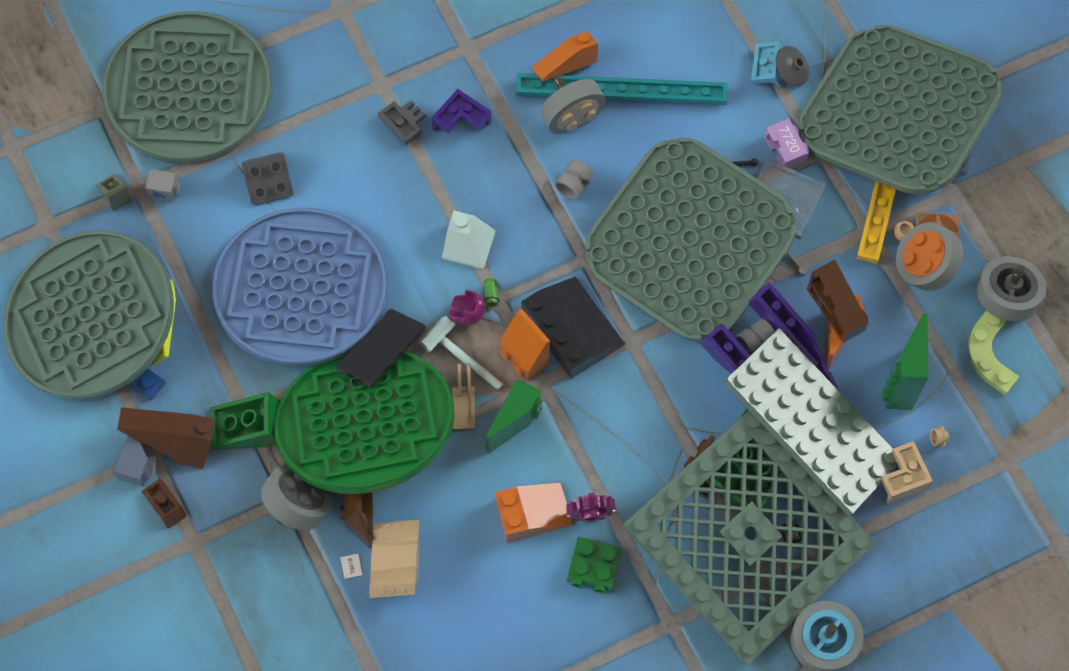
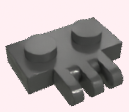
M393 101L378 113V117L407 145L422 133V129L417 124L426 117V114L424 112L419 113L421 109L418 106L414 107L415 103L413 101H409L403 107H400Z

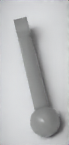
M788 251L786 255L799 269L798 273L801 276L806 275L807 268L801 266Z

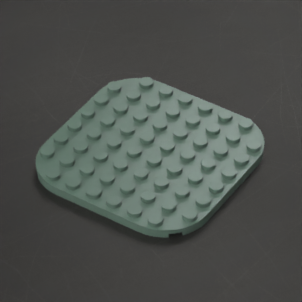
M877 25L874 29L866 31L862 29L846 41L804 107L799 120L800 136L802 142H806L809 151L822 160L905 193H931L948 185L959 173L999 105L1001 81L996 74V70L987 61L896 26Z
M690 138L665 140L656 144L644 155L594 223L586 241V257L592 273L606 287L680 337L693 341H702L721 323L729 331L735 326L749 307L748 300L761 290L789 251L795 236V220L791 207L779 193L705 144Z

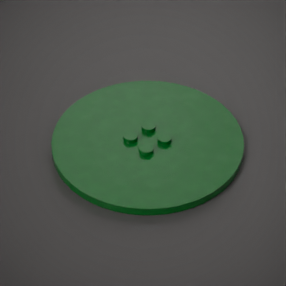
M407 351L373 389L337 371L336 366L348 353L332 361L309 367L292 382L278 404L274 419V436L283 461L294 474L308 484L323 490L345 494H364L399 485L422 472L438 457L447 444L454 425L455 409L452 393L445 378L432 364Z

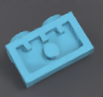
M779 41L755 44L751 78L753 84L774 82L777 88L782 87L783 79L776 67V55L783 48Z

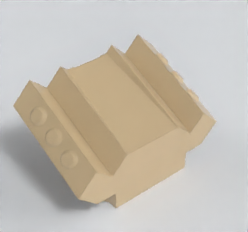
M420 519L374 523L369 598L415 595L416 587H418Z

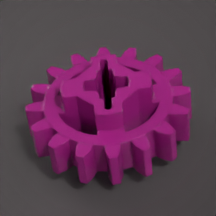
M588 493V495L577 497L576 501H570L569 504H566L567 518L585 521V523L604 520L606 516H611L612 513L616 512L615 499L612 496H599L596 493Z

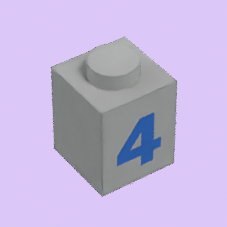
M150 169L145 187L148 198L174 202L175 195H178L180 192V182L177 180L176 173Z

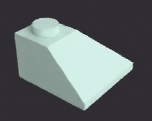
M453 211L447 230L442 259L484 270L496 230L474 215Z

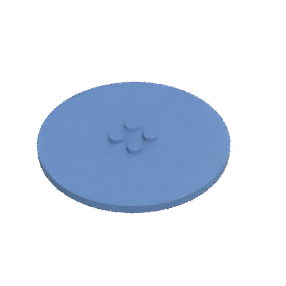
M314 208L280 210L249 223L225 246L218 258L212 278L214 309L222 328L231 340L245 352L260 360L290 367L318 365L332 361L350 352L381 318L388 291L385 263L371 237L347 218Z

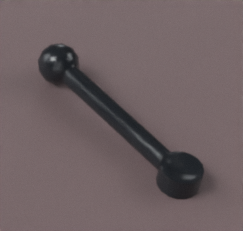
M752 158L748 161H735L732 163L737 166H757L758 160Z

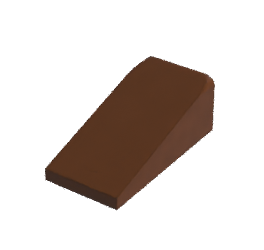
M161 479L141 491L167 528H171L186 518L187 515L183 507Z

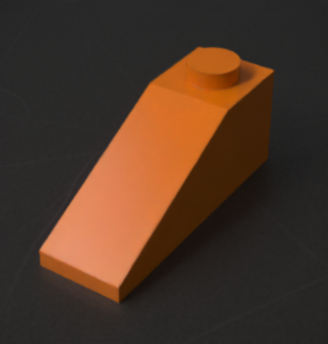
M588 31L569 37L533 65L532 70L544 82L596 63L598 42Z

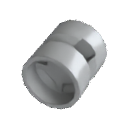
M572 159L564 169L566 173H562L555 182V187L559 193L568 199L577 200L584 191V186H587L594 177V173L585 163Z
M762 318L751 325V330L747 328L737 334L736 340L749 355H752L775 331Z

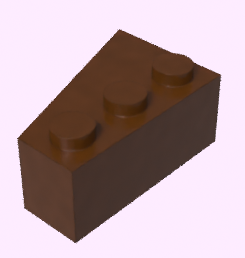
M834 259L812 271L806 290L842 343L864 332L869 323L868 316L861 309L836 260Z

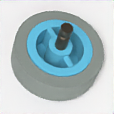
M833 601L816 602L806 607L797 617L791 632L792 650L798 661L811 671H844L851 666L861 651L864 637L863 629L857 616L846 606Z

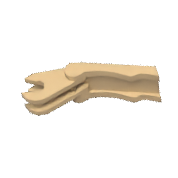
M467 363L468 386H461V364H458V386L452 387L455 409L453 429L476 428L474 386H471L470 363Z

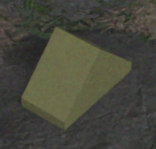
M115 174L96 184L113 211L132 200L127 185Z

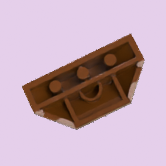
M373 492L364 494L340 493V498H344V506H340L341 520H345L346 527L366 546L372 548L374 528Z

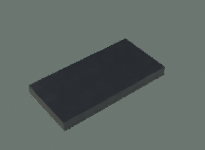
M390 308L336 366L337 371L373 389L426 331L425 325Z

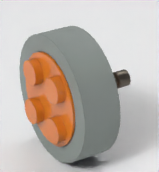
M928 222L917 225L904 236L899 244L896 254L897 270L906 282L921 290H938L950 283L957 275L963 260V247L958 236L940 224Z

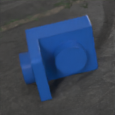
M147 368L130 384L152 400L166 382Z

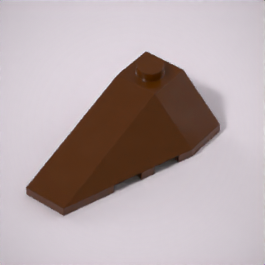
M121 407L117 430L140 443L151 446L156 452L169 456L180 465L203 469L212 441L215 419L194 414Z

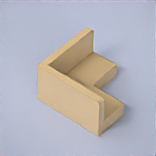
M914 441L892 450L900 470L881 477L888 494L886 499L887 505L926 491L933 482Z

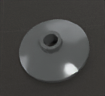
M785 46L778 51L776 67L781 78L791 86L803 85L809 76V67L804 55L792 46Z

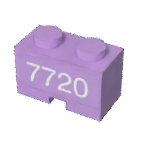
M790 119L783 120L766 128L764 138L771 151L776 150L778 153L776 160L783 172L806 163L809 148L806 142H802L797 126L793 125Z

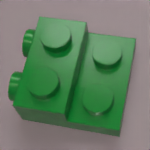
M578 537L567 582L576 588H584L585 586L593 588V591L597 593H612L623 547Z

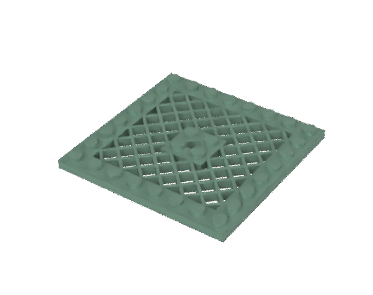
M749 410L622 524L745 666L750 664L797 619L806 607L816 601L875 544L852 516H847ZM752 439L755 442V444H751L748 442ZM747 448L757 449V460L747 459ZM741 449L742 459L731 458ZM762 453L769 459V461L762 460ZM731 462L741 464V474H731ZM726 464V473L716 472L722 465ZM746 464H756V476L746 475ZM762 465L772 466L771 477L762 476ZM777 470L784 475V478H777ZM710 477L709 488L699 487ZM715 477L725 478V489L714 488ZM730 478L740 479V491L730 490ZM746 480L756 481V492L746 491ZM762 481L771 482L772 493L761 492ZM777 482L787 483V494H777ZM793 488L799 493V495H793ZM699 492L709 493L708 504L698 503ZM693 493V503L683 502ZM714 493L724 494V505H714ZM730 494L740 495V507L730 506ZM746 496L756 497L755 504L751 501L746 505ZM761 497L771 498V509L761 508ZM777 499H787L786 510H777ZM792 500L802 501V512L792 511ZM808 505L815 513L808 512ZM677 507L676 518L666 517ZM682 507L692 508V519L682 518ZM698 508L708 509V520L698 519ZM714 509L724 510V521H714ZM730 511H740L729 521ZM764 514H771V522ZM777 515H786V527L776 526ZM792 516L802 517V528L792 527ZM808 517L817 518V529L808 528ZM666 522H676V534L666 533ZM823 522L830 530H823ZM682 523L692 524V535L681 534ZM698 524L708 525V536H697ZM713 526H723L717 532L721 537H713ZM746 528H751L755 532L753 540H748L745 537ZM779 531H786V543L777 542L782 537ZM792 532L801 533V544L792 543ZM807 533L817 534V545L807 544ZM823 534L832 535V546H823ZM667 538L676 539V546L674 547ZM681 539L692 540L691 551H681ZM697 540L707 541V553L697 552ZM713 542H723V554L713 553ZM729 546L737 555H729ZM776 547H786L785 559L776 558ZM770 548V558L760 557ZM792 548L801 549V560L791 559ZM807 549L817 550L816 561H807ZM823 550L832 551L823 559ZM683 556H691V565ZM697 557H707V569L696 568ZM713 558L723 559L722 570H712ZM728 559L738 560V571H728ZM760 562H770L769 574L760 573ZM754 563V573L744 572V564L749 567ZM776 563L785 564V575L775 574ZM791 564L801 565V576H791ZM807 565L816 566L807 574ZM698 573L706 574V582ZM712 574L722 575V587L712 586ZM728 575L738 576V588L728 587ZM744 577H754L753 589L744 588ZM760 578L769 579V590H759ZM775 579L785 580V591H775ZM791 580L800 581V582L791 590ZM714 591H722V600ZM728 592H738L737 604H727ZM743 593L753 594V605H743ZM759 594L769 595V607L759 606ZM775 595H777V596H784V597L775 605ZM729 608L737 609V617L730 611ZM743 609L753 610V622L743 621ZM759 611H768L759 620ZM744 626H753V627L750 628L749 630H747Z

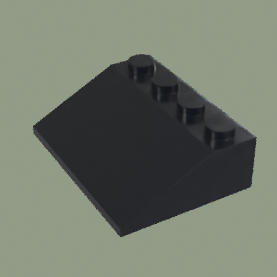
M576 277L543 288L521 301V308L550 340V352L570 379L625 345V342Z

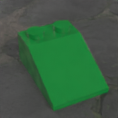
M516 379L486 435L487 452H493L531 425L534 418L538 419L543 408L541 407L543 399H541L540 389Z
M265 392L210 407V418L215 419L210 449L260 448L276 444L274 419L280 400L272 394Z

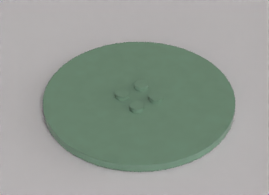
M197 11L162 15L134 29L113 51L106 65L102 80V97L105 111L118 135L128 145L142 154L157 160L173 163H193L213 159L242 144L251 136L263 120L272 93L269 63L256 39L243 27L227 18Z
M103 230L86 231L65 237L48 246L21 272L6 304L3 324L4 338L7 351L14 366L35 387L47 394L60 398L75 400L92 399L123 388L140 376L151 365L168 337L173 318L174 298L167 271L157 256L144 244L118 232Z

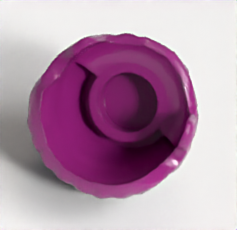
M465 290L466 294L454 296L449 316L459 324L472 326L482 319L485 312V301L480 294Z

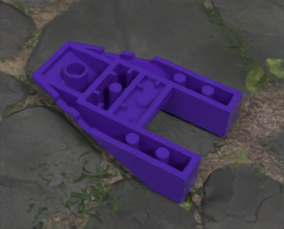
M769 282L748 300L749 305L761 318L765 319L772 326L774 331L780 328L839 391L831 371L829 372L824 361L823 352L816 343L814 332ZM722 323L699 342L711 357L731 374L750 356Z

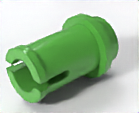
M487 278L483 281V299L486 307L493 308L500 301L499 296H497V280Z

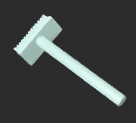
M446 316L441 317L418 342L424 352H430L440 343L466 365L470 363V368L495 389L500 390L504 385L445 337L455 326V323L451 322Z

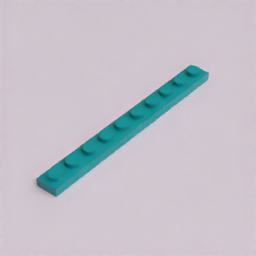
M517 73L516 96L550 97L558 90L554 83V80L558 77L542 82L536 74ZM558 76L562 78L565 85L582 79H592L597 83L606 100L711 105L727 104V83Z

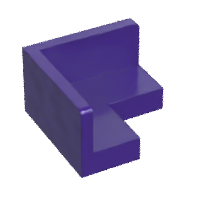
M457 89L431 118L432 130L436 132L441 128L449 133L461 119L479 130L484 123L488 126L491 124V111Z

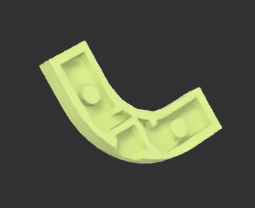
M986 310L974 326L969 337L970 362L974 370L985 382L1003 395H1006L1019 376L995 358L992 351V341L1007 320L1000 319Z

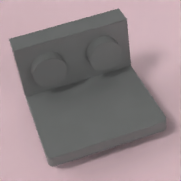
M283 152L241 161L253 205L294 194Z

